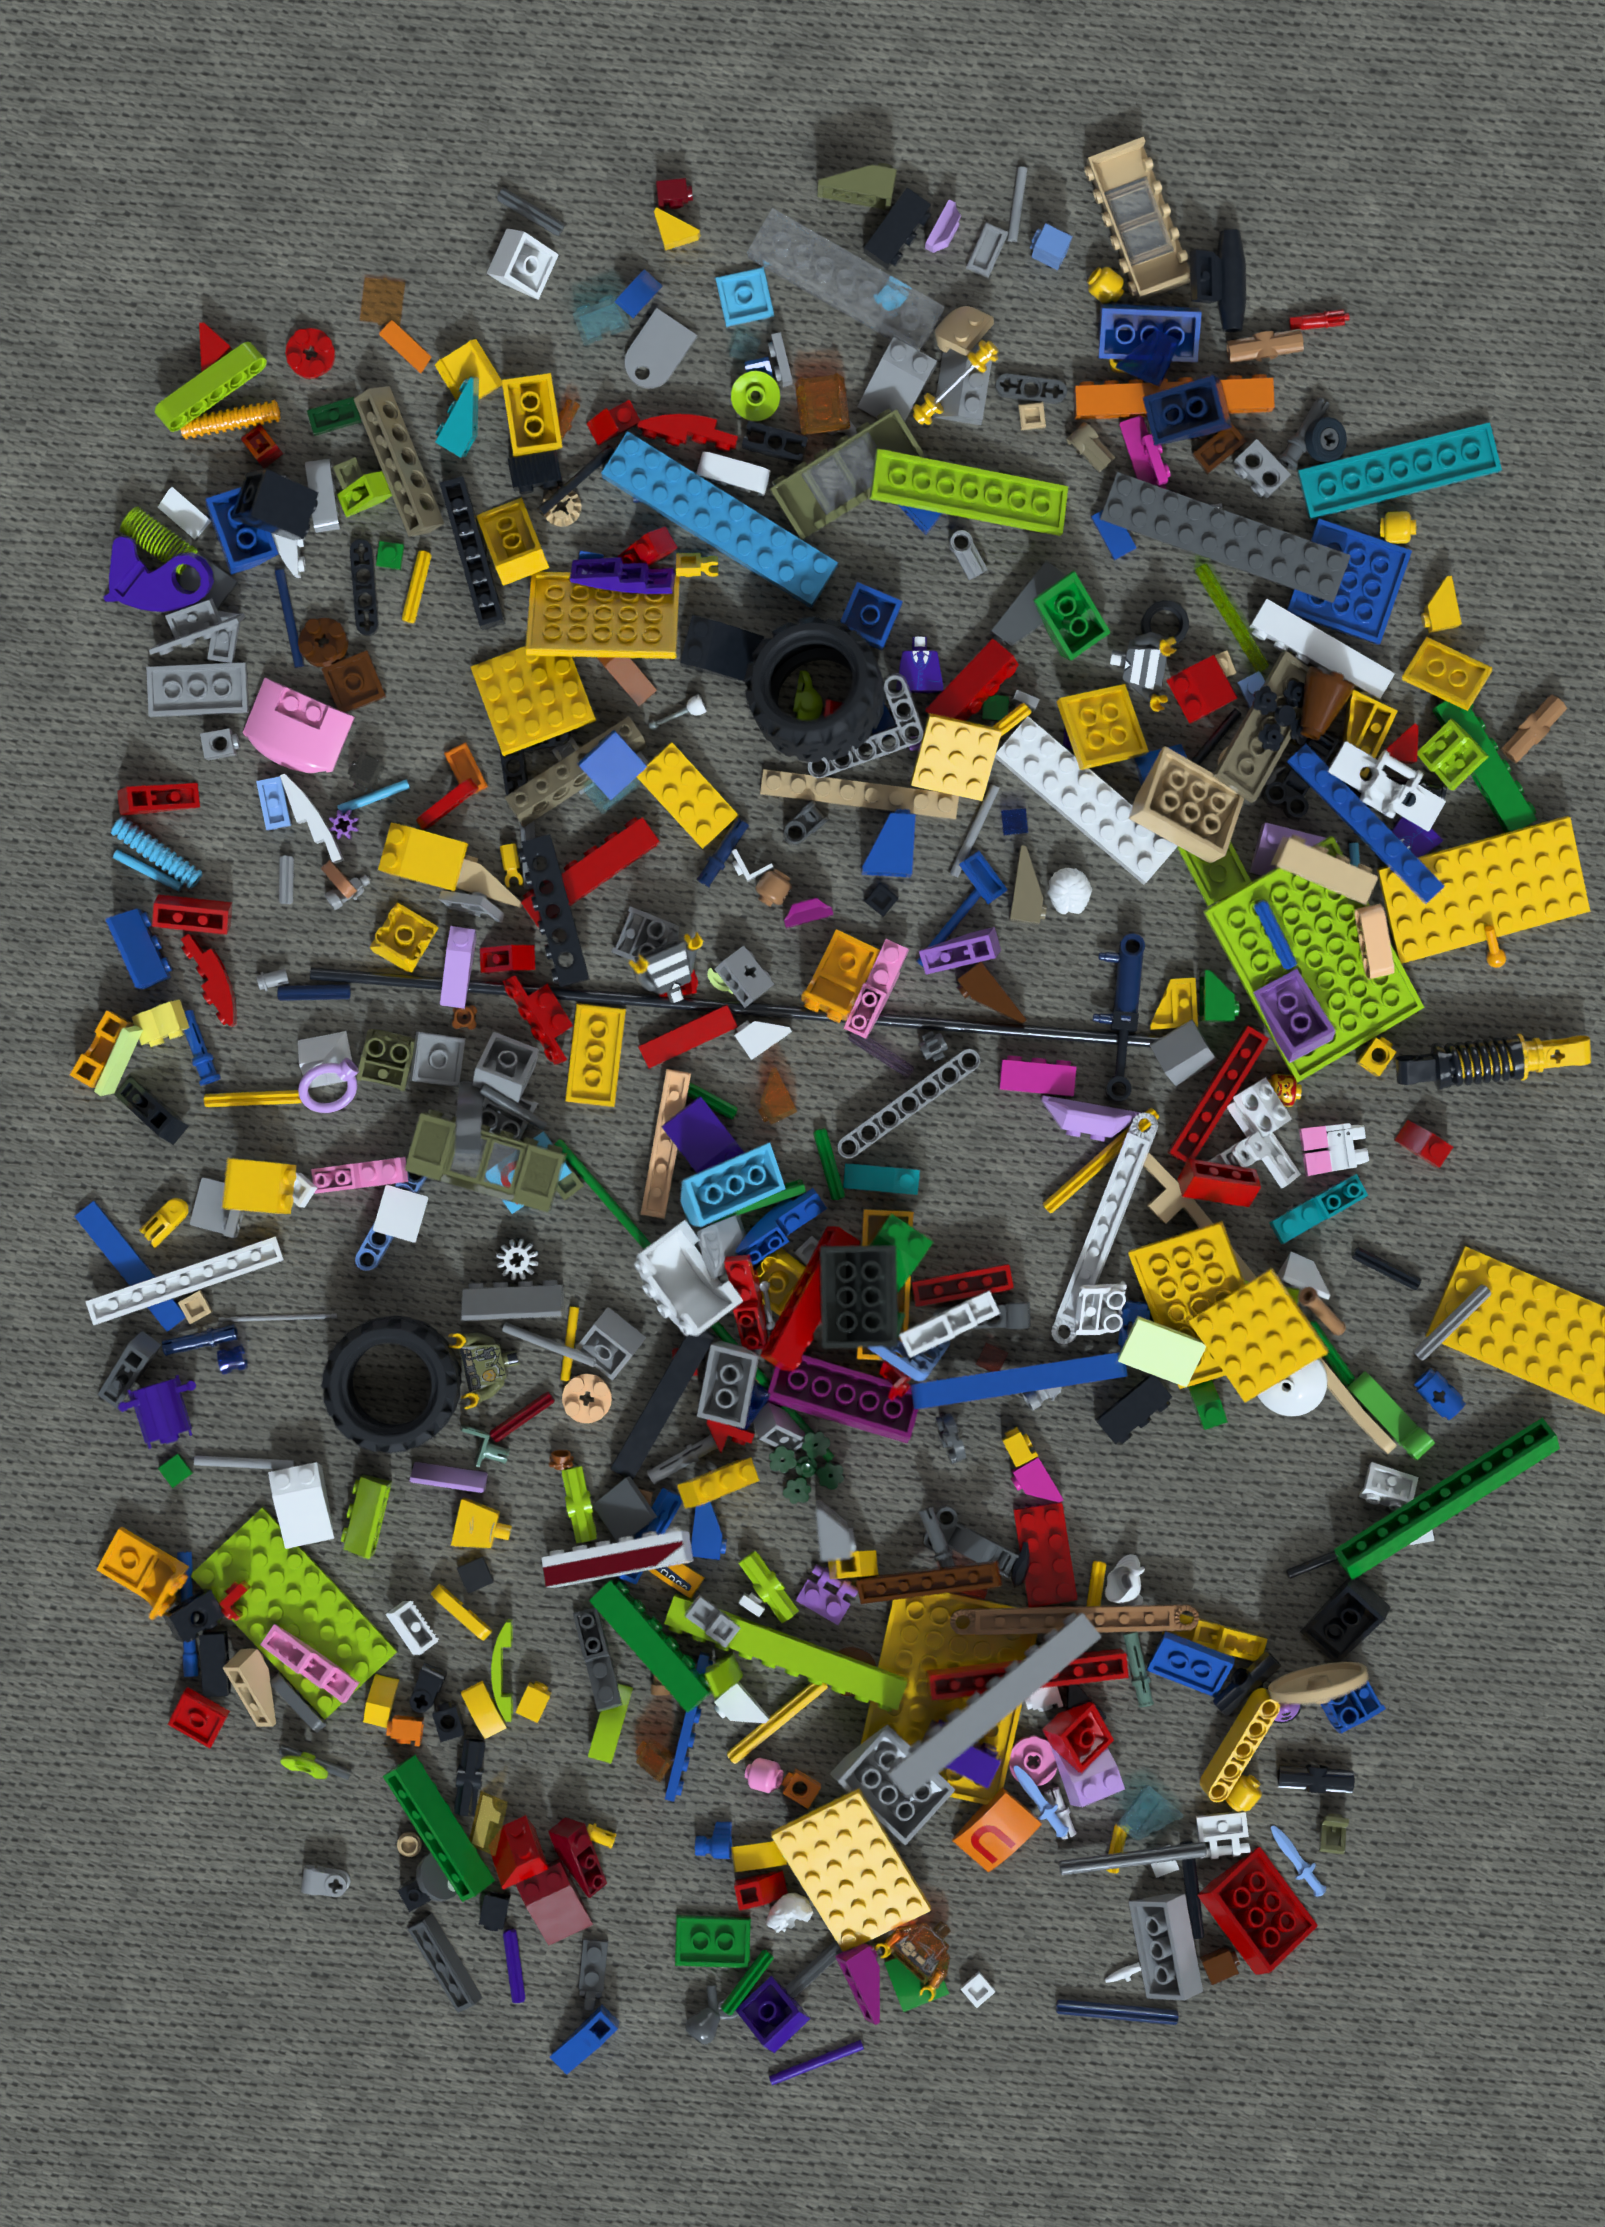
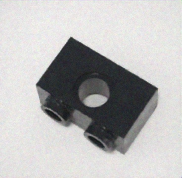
M206 1588L201 1589L163 1615L176 1640L186 1641V1643L196 1639L199 1636L198 1632L203 1629H211L220 1623L219 1619L225 1616L212 1591ZM194 1611H198L199 1619L197 1622L192 1623L190 1620L191 1614Z

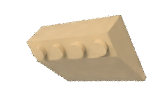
M1163 747L1134 800L1128 819L1204 861L1212 863L1226 856L1244 798L1212 776L1213 773L1169 748Z

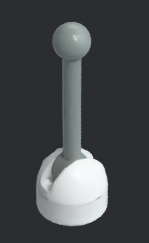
M697 694L691 697L687 702L686 708L658 721H650L649 728L656 730L659 725L688 712L695 716L706 713L707 710L701 696Z

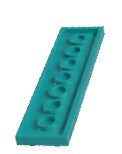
M1489 422L1301 469L1297 473L1310 520L1502 471Z

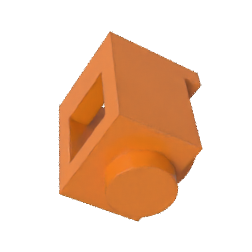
M394 1715L392 1721H388L386 1736L396 1739L397 1743L410 1744L411 1741H415V1746H420L422 1743L424 1718Z

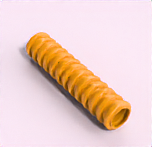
M272 400L271 403L264 401L262 405L260 402L256 406L249 404V407H245L243 405L241 409L234 407L233 410H230L228 408L226 412L219 410L218 413L212 411L210 415L203 413V416L199 415L181 428L183 438L187 440L189 436L196 438L197 435L203 437L205 433L211 435L212 432L218 434L221 430L227 432V429L234 431L236 427L238 429H242V426L249 428L252 424L255 427L257 423L264 425L268 421L270 424L273 420L280 422L279 406L276 400Z

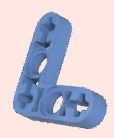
M899 1340L898 1347L868 1348L912 1379L924 1381L949 1347L950 1340L912 1357H909L904 1344ZM894 1351L900 1353L903 1358L897 1356ZM924 1353L929 1354L933 1359H930Z

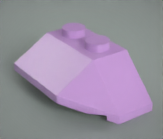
M1041 1096L1042 1103L1060 1129L1066 1130V1135L1080 1137L1081 1133L1091 1134L1090 1139L1105 1142V1137H1113L1129 1126L1135 1116L1140 1114V1112Z

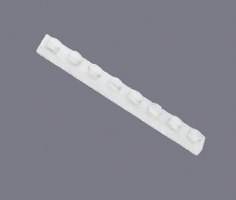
M273 1237L86 1301V1305L93 1325H97L284 1261L277 1238Z

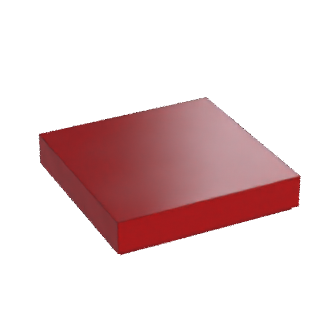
M187 1687L167 1725L211 1748L230 1711Z

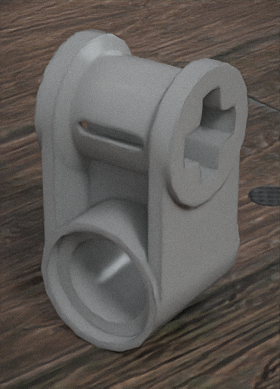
M305 1865L301 1892L308 1895L339 1897L350 1886V1876L346 1871L340 1869L325 1868L323 1866L315 1868V1865ZM335 1879H339V1884H342L340 1888L336 1887Z

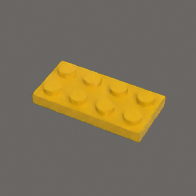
M672 742L646 765L647 768L637 776V779L702 849L738 816L734 809Z

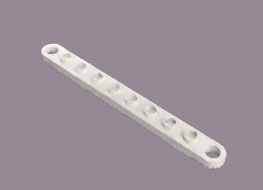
M1140 1113L1132 1120L1133 1122L1126 1135L1056 1315V1320L1052 1326V1337L1057 1343L1068 1344L1077 1337L1074 1328L1080 1286L1097 1285L1158 1129L1157 1119L1150 1113ZM1143 1118L1149 1119L1151 1123L1150 1130L1145 1133L1139 1129V1122ZM1061 1325H1066L1071 1330L1067 1339L1060 1337L1058 1333Z

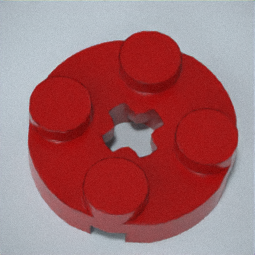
M315 328L297 330L289 339L285 355L288 365L297 375L306 379H314L330 371L335 362L336 352L333 342L327 334ZM314 347V352L317 353V356L307 360V355L304 354V351Z

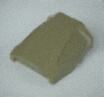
M369 1029L356 1080L379 1083L405 1091L413 1058L415 1039L384 1030Z

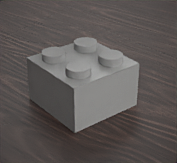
M493 1032L476 1066L472 1085L481 1088L485 1084L508 1099L519 1103L535 1069L539 1049Z

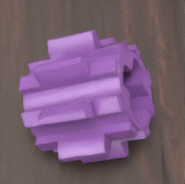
M337 810V818H329L334 823V827L330 828L329 831L335 830L337 832V839H340L343 834L348 839H351V831H359V828L355 826V822L359 818L353 819L351 817L352 810H348L345 815L341 810ZM341 818L344 821L348 820L350 822V825L347 826L348 831L344 828H339L338 824L342 822Z

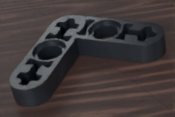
M570 731L561 736V741L553 737L548 739L549 743L547 744L545 740L537 745L516 751L519 752V756H503L499 746L505 793L507 796L511 794V790L515 789V781L509 782V777L518 778L522 776V780H517L518 787L528 782L524 752L566 745L570 740ZM511 760H518L520 762V770L517 773L512 774L508 770V764Z

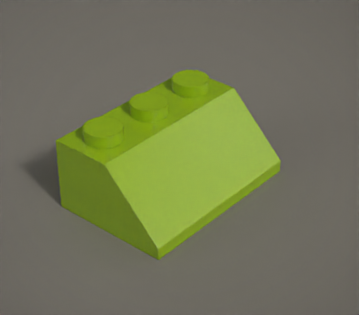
M362 1475L360 1480L356 1479L353 1487V1494H356L354 1504L350 1503L347 1512V1518H350L349 1527L344 1528L341 1542L345 1543L344 1550L370 1559L375 1554L392 1481Z

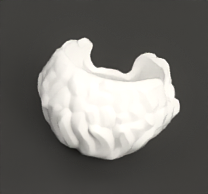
M1064 868L1054 872L1049 880L1047 893L1053 906L1059 913L1066 914L1069 911L1079 914L1089 902L1092 887L1083 872L1077 870V868Z
M798 1893L783 1895L771 1908L766 1925L773 1928L777 1933L781 1930L785 1932L786 1927L792 1929L795 1926L794 1922L796 1919L808 1922L813 1914L808 1899Z

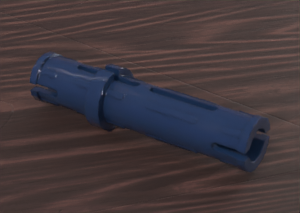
M736 817L713 855L707 858L708 863L696 878L698 882L710 888L719 871L724 870L726 867L724 864L732 850H734L747 828H749L747 823Z
M235 1324L217 1329L211 1327L207 1328V1331L163 1340L162 1349L164 1355L168 1356L210 1345L211 1347H216L217 1344L238 1340V1331Z

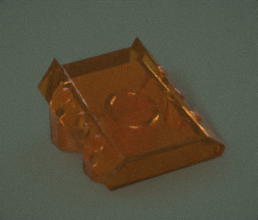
M838 373L806 379L801 377L795 383L800 428L803 435L850 428L844 377Z

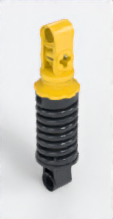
M1517 1034L1512 1038L1505 1036L1502 1039L1496 1037L1492 1040L1487 1038L1483 1041L1478 1039L1474 1042H1456L1454 1045L1447 1043L1444 1047L1438 1043H1433L1431 1045V1053L1396 1057L1397 1083L1400 1085L1434 1081L1437 1090L1450 1088L1452 1085L1459 1087L1463 1082L1468 1086L1472 1084V1081L1476 1085L1480 1084L1481 1081L1489 1083L1491 1079L1493 1082H1499L1501 1078L1503 1081H1508L1509 1078L1522 1081L1527 1079L1528 1072L1530 1071L1539 1073L1543 1072L1544 1068L1590 1064V1037L1578 1035L1562 1039L1541 1041L1539 1038H1533L1532 1041H1525L1522 1034Z

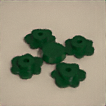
M817 1431L815 1434L813 1432L805 1434V1442L802 1443V1449L806 1451L807 1456H802L797 1461L793 1457L794 1451L792 1449L787 1450L782 1445L777 1446L775 1452L769 1454L771 1470H780L781 1473H786L788 1468L795 1467L797 1474L801 1476L796 1478L795 1481L793 1479L788 1480L787 1487L783 1489L784 1497L788 1498L792 1504H796L798 1501L806 1503L809 1500L808 1493L811 1492V1486L807 1484L805 1478L811 1477L815 1473L820 1478L819 1484L821 1486L826 1485L830 1490L836 1489L838 1483L844 1481V1476L842 1475L844 1470L840 1464L833 1465V1463L827 1462L825 1467L817 1469V1462L813 1458H816L818 1454L820 1456L825 1455L826 1449L830 1446V1439L824 1437L821 1431Z

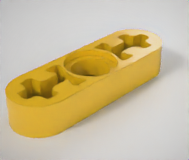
M438 1584L431 1592V1595L437 1602L479 1639L484 1641L492 1633V1629L471 1610L467 1611L462 1606L463 1603L443 1585Z

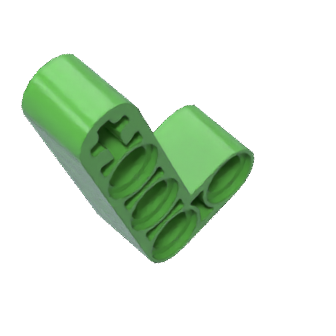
M1366 1371L1347 1387L1351 1394L1366 1410H1369L1374 1415L1373 1417L1378 1423L1390 1432L1392 1438L1413 1459L1418 1460L1435 1444L1432 1438L1410 1419Z

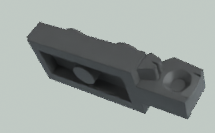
M585 1938L583 1940L579 1995L585 1996L584 2010L594 2011L595 1998H602L608 1941Z

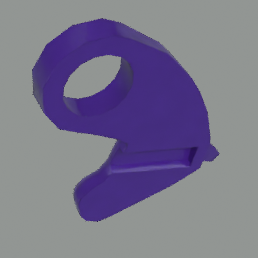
M119 536L113 541L109 572L110 593L103 597L105 602L119 601L141 610L156 612L180 610L199 601L210 592L214 582L213 572L205 558L193 552L180 553L160 568L150 572L138 557L135 540L128 536ZM178 565H191L198 571L201 578L198 590L189 591L180 586L176 579Z

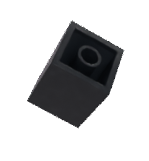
M268 469L246 472L231 519L290 540L304 539L310 529L309 520L311 514L314 513L318 505L316 499L319 492Z

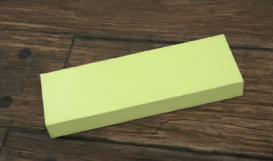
M138 1026L121 1029L94 1089L95 1093L100 1096L115 1093L143 1029Z

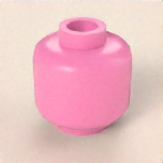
M757 1758L752 1764H748L745 1770V1778L748 1779L749 1787L752 1789L772 1793L775 1789H779L782 1784L784 1773L779 1763L775 1761Z

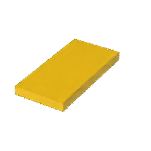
M577 1003L565 1101L615 1107L626 1009Z

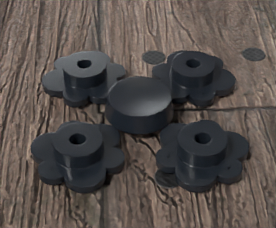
M1289 681L1287 689L1283 691L1286 705L1283 704L1278 707L1275 701L1277 695L1275 692H1271L1269 686H1262L1260 690L1254 692L1253 708L1257 711L1260 710L1262 715L1275 711V720L1277 724L1272 725L1265 724L1263 730L1258 733V740L1262 742L1263 749L1279 750L1280 742L1284 739L1280 726L1287 727L1290 725L1292 730L1290 737L1295 739L1299 746L1305 745L1307 741L1311 740V738L1301 734V717L1295 720L1296 713L1293 709L1295 706L1297 708L1302 707L1303 682Z

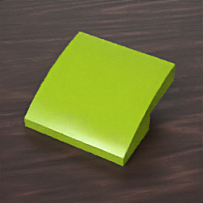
M1450 719L1417 753L1428 769L1435 772L1448 789L1453 791L1489 757L1476 741L1453 719Z

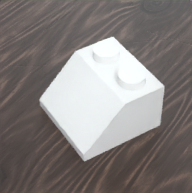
M507 228L487 274L500 283L539 300L558 254L526 232Z

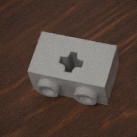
M742 946L723 960L714 969L744 1008L774 985L770 975L760 967L753 953L748 951L745 946Z

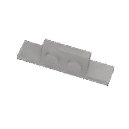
M212 598L168 613L165 617L174 638L156 644L149 649L150 654L159 652L160 655H164L173 651V646L181 644L182 647L194 644L196 642L195 638L203 636L204 640L218 635L217 631L225 628L226 632L240 627L239 622L246 618L245 614L242 613L221 620Z

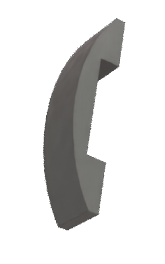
M460 1081L455 1153L480 1154L484 1095L479 1093L481 1088L472 1085V1081Z

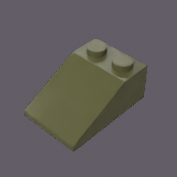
M878 163V166L869 165L819 179L817 197L890 211L897 169H893L892 165L886 163Z

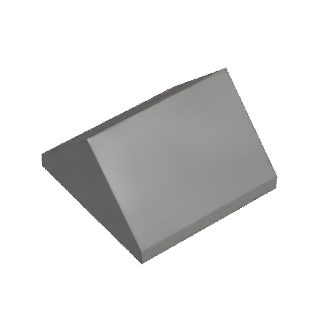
M1193 1020L1188 1021L1150 1044L1163 1071L1175 1086L1218 1061Z

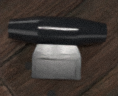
M1237 229L1220 231L1217 255H1215V252L1197 249L1190 251L1191 301L1207 304L1217 301L1223 332L1230 333L1243 330L1247 301L1246 260L1241 234Z

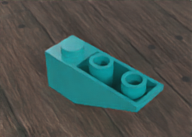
M470 377L469 380H464L459 389L461 395L458 401L454 400L447 413L450 416L446 423L442 422L436 431L438 438L435 443L460 458L466 457L478 436L479 378Z

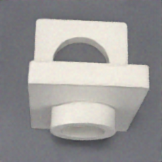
M732 850V854L736 859L732 864L739 876L744 874L747 882L774 868L771 863L749 874L737 850Z

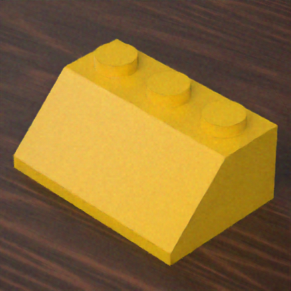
M551 373L502 380L513 458L562 448Z

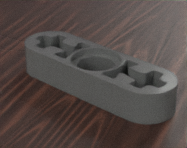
M1003 374L997 379L995 385L998 395L1010 399L1059 404L1067 395L1066 385L1062 381ZM1005 380H1010L1011 385L1017 386L1018 381H1022L1020 394H1016L1017 388H1010L1008 392H1005L1004 387L1000 386V384H1003ZM1027 383L1036 384L1038 387L1037 394L1033 396L1027 395L1024 391V386ZM1042 384H1047L1046 390H1053L1054 386H1058V390L1062 394H1059L1057 398H1053L1052 393L1045 392V397H1040L1043 389Z
M280 1671L270 1679L274 1689L312 1730L318 1733L327 1725V1721L307 1700L305 1701L300 1696V1693Z

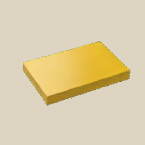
M1426 637L1402 675V680L1468 711L1492 673V667Z

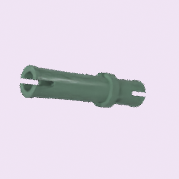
M1138 1632L1124 1633L1122 1635L1133 1677L1131 1683L1132 1686H1135L1138 1706L1141 1708L1154 1705L1149 1686L1151 1679L1146 1673Z

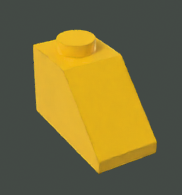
M1447 576L1443 579L1425 606L1424 613L1421 614L1423 627H1428L1429 633L1456 628L1462 624L1452 576Z

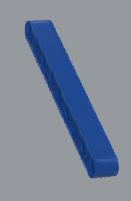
M1119 1352L912 1384L911 1392L915 1410L1127 1377L1126 1364L1118 1362Z

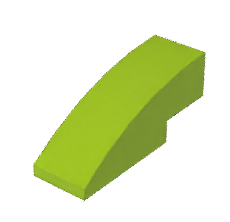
M734 1653L715 1660V1664L706 1667L705 1675L715 1698L728 1691L743 1677Z
M619 1683L618 1689L622 1706L600 1712L588 1754L590 1758L611 1764L633 1687Z

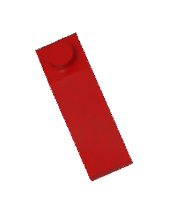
M198 783L130 786L117 791L120 815L200 808Z

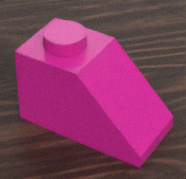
M1038 1457L1011 1470L1014 1476L1010 1479L1018 1491L1023 1489L1025 1494L1059 1503L1064 1500Z

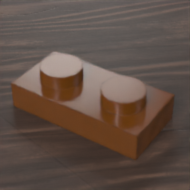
M1232 424L1231 428L1220 431L1194 452L1192 456L1208 475L1247 441Z

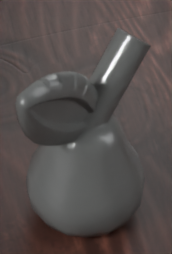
M716 1985L706 1986L708 2007L691 2016L685 2026L686 2032L702 2045H707L713 2041L720 2019L730 2020L739 2017L736 2011L730 2016L721 2009V2005L726 1999L718 2001Z

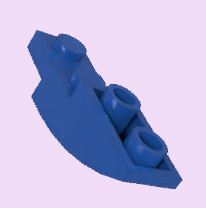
M814 1188L794 1201L791 1198L783 1200L761 1218L748 1232L735 1250L737 1255H750L752 1266H754L789 1242L786 1237L787 1235L825 1211L827 1207Z

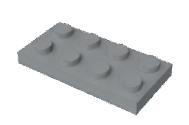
M245 662L146 667L149 717L249 713L247 664Z

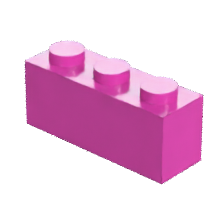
M1007 1055V1060H1001L999 1090L1074 1096L1077 1066H1071V1061L1056 1060V1065L1046 1064L1047 1059L1032 1058L1031 1062H1023L1020 1056Z

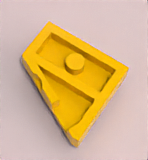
M1196 978L1170 979L1151 1021L1150 1030L1174 1029L1190 1020H1193L1198 1027Z

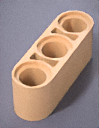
M1376 904L1355 909V922L1366 977L1372 979L1394 974V962L1386 916L1382 905Z

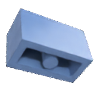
M1045 224L1043 230L1037 229L1030 246V249L1033 250L1032 258L1058 270L1069 249L1072 236Z

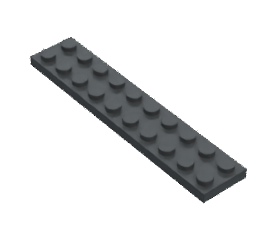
M1119 472L1116 474L1100 520L1331 603H1334L1351 555Z

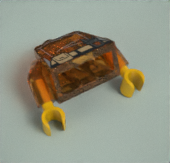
M942 1921L933 1929L926 1923L921 1925H905L898 1927L885 1939L886 1943H879L874 1949L877 1951L881 1946L885 1948V1954L880 1958H886L893 1954L925 1985L920 1991V1996L924 1990H929L932 1993L929 2001H932L936 1995L935 1989L940 1987L948 1974L950 1956L947 1950L950 1946L944 1941V1938L951 1930Z

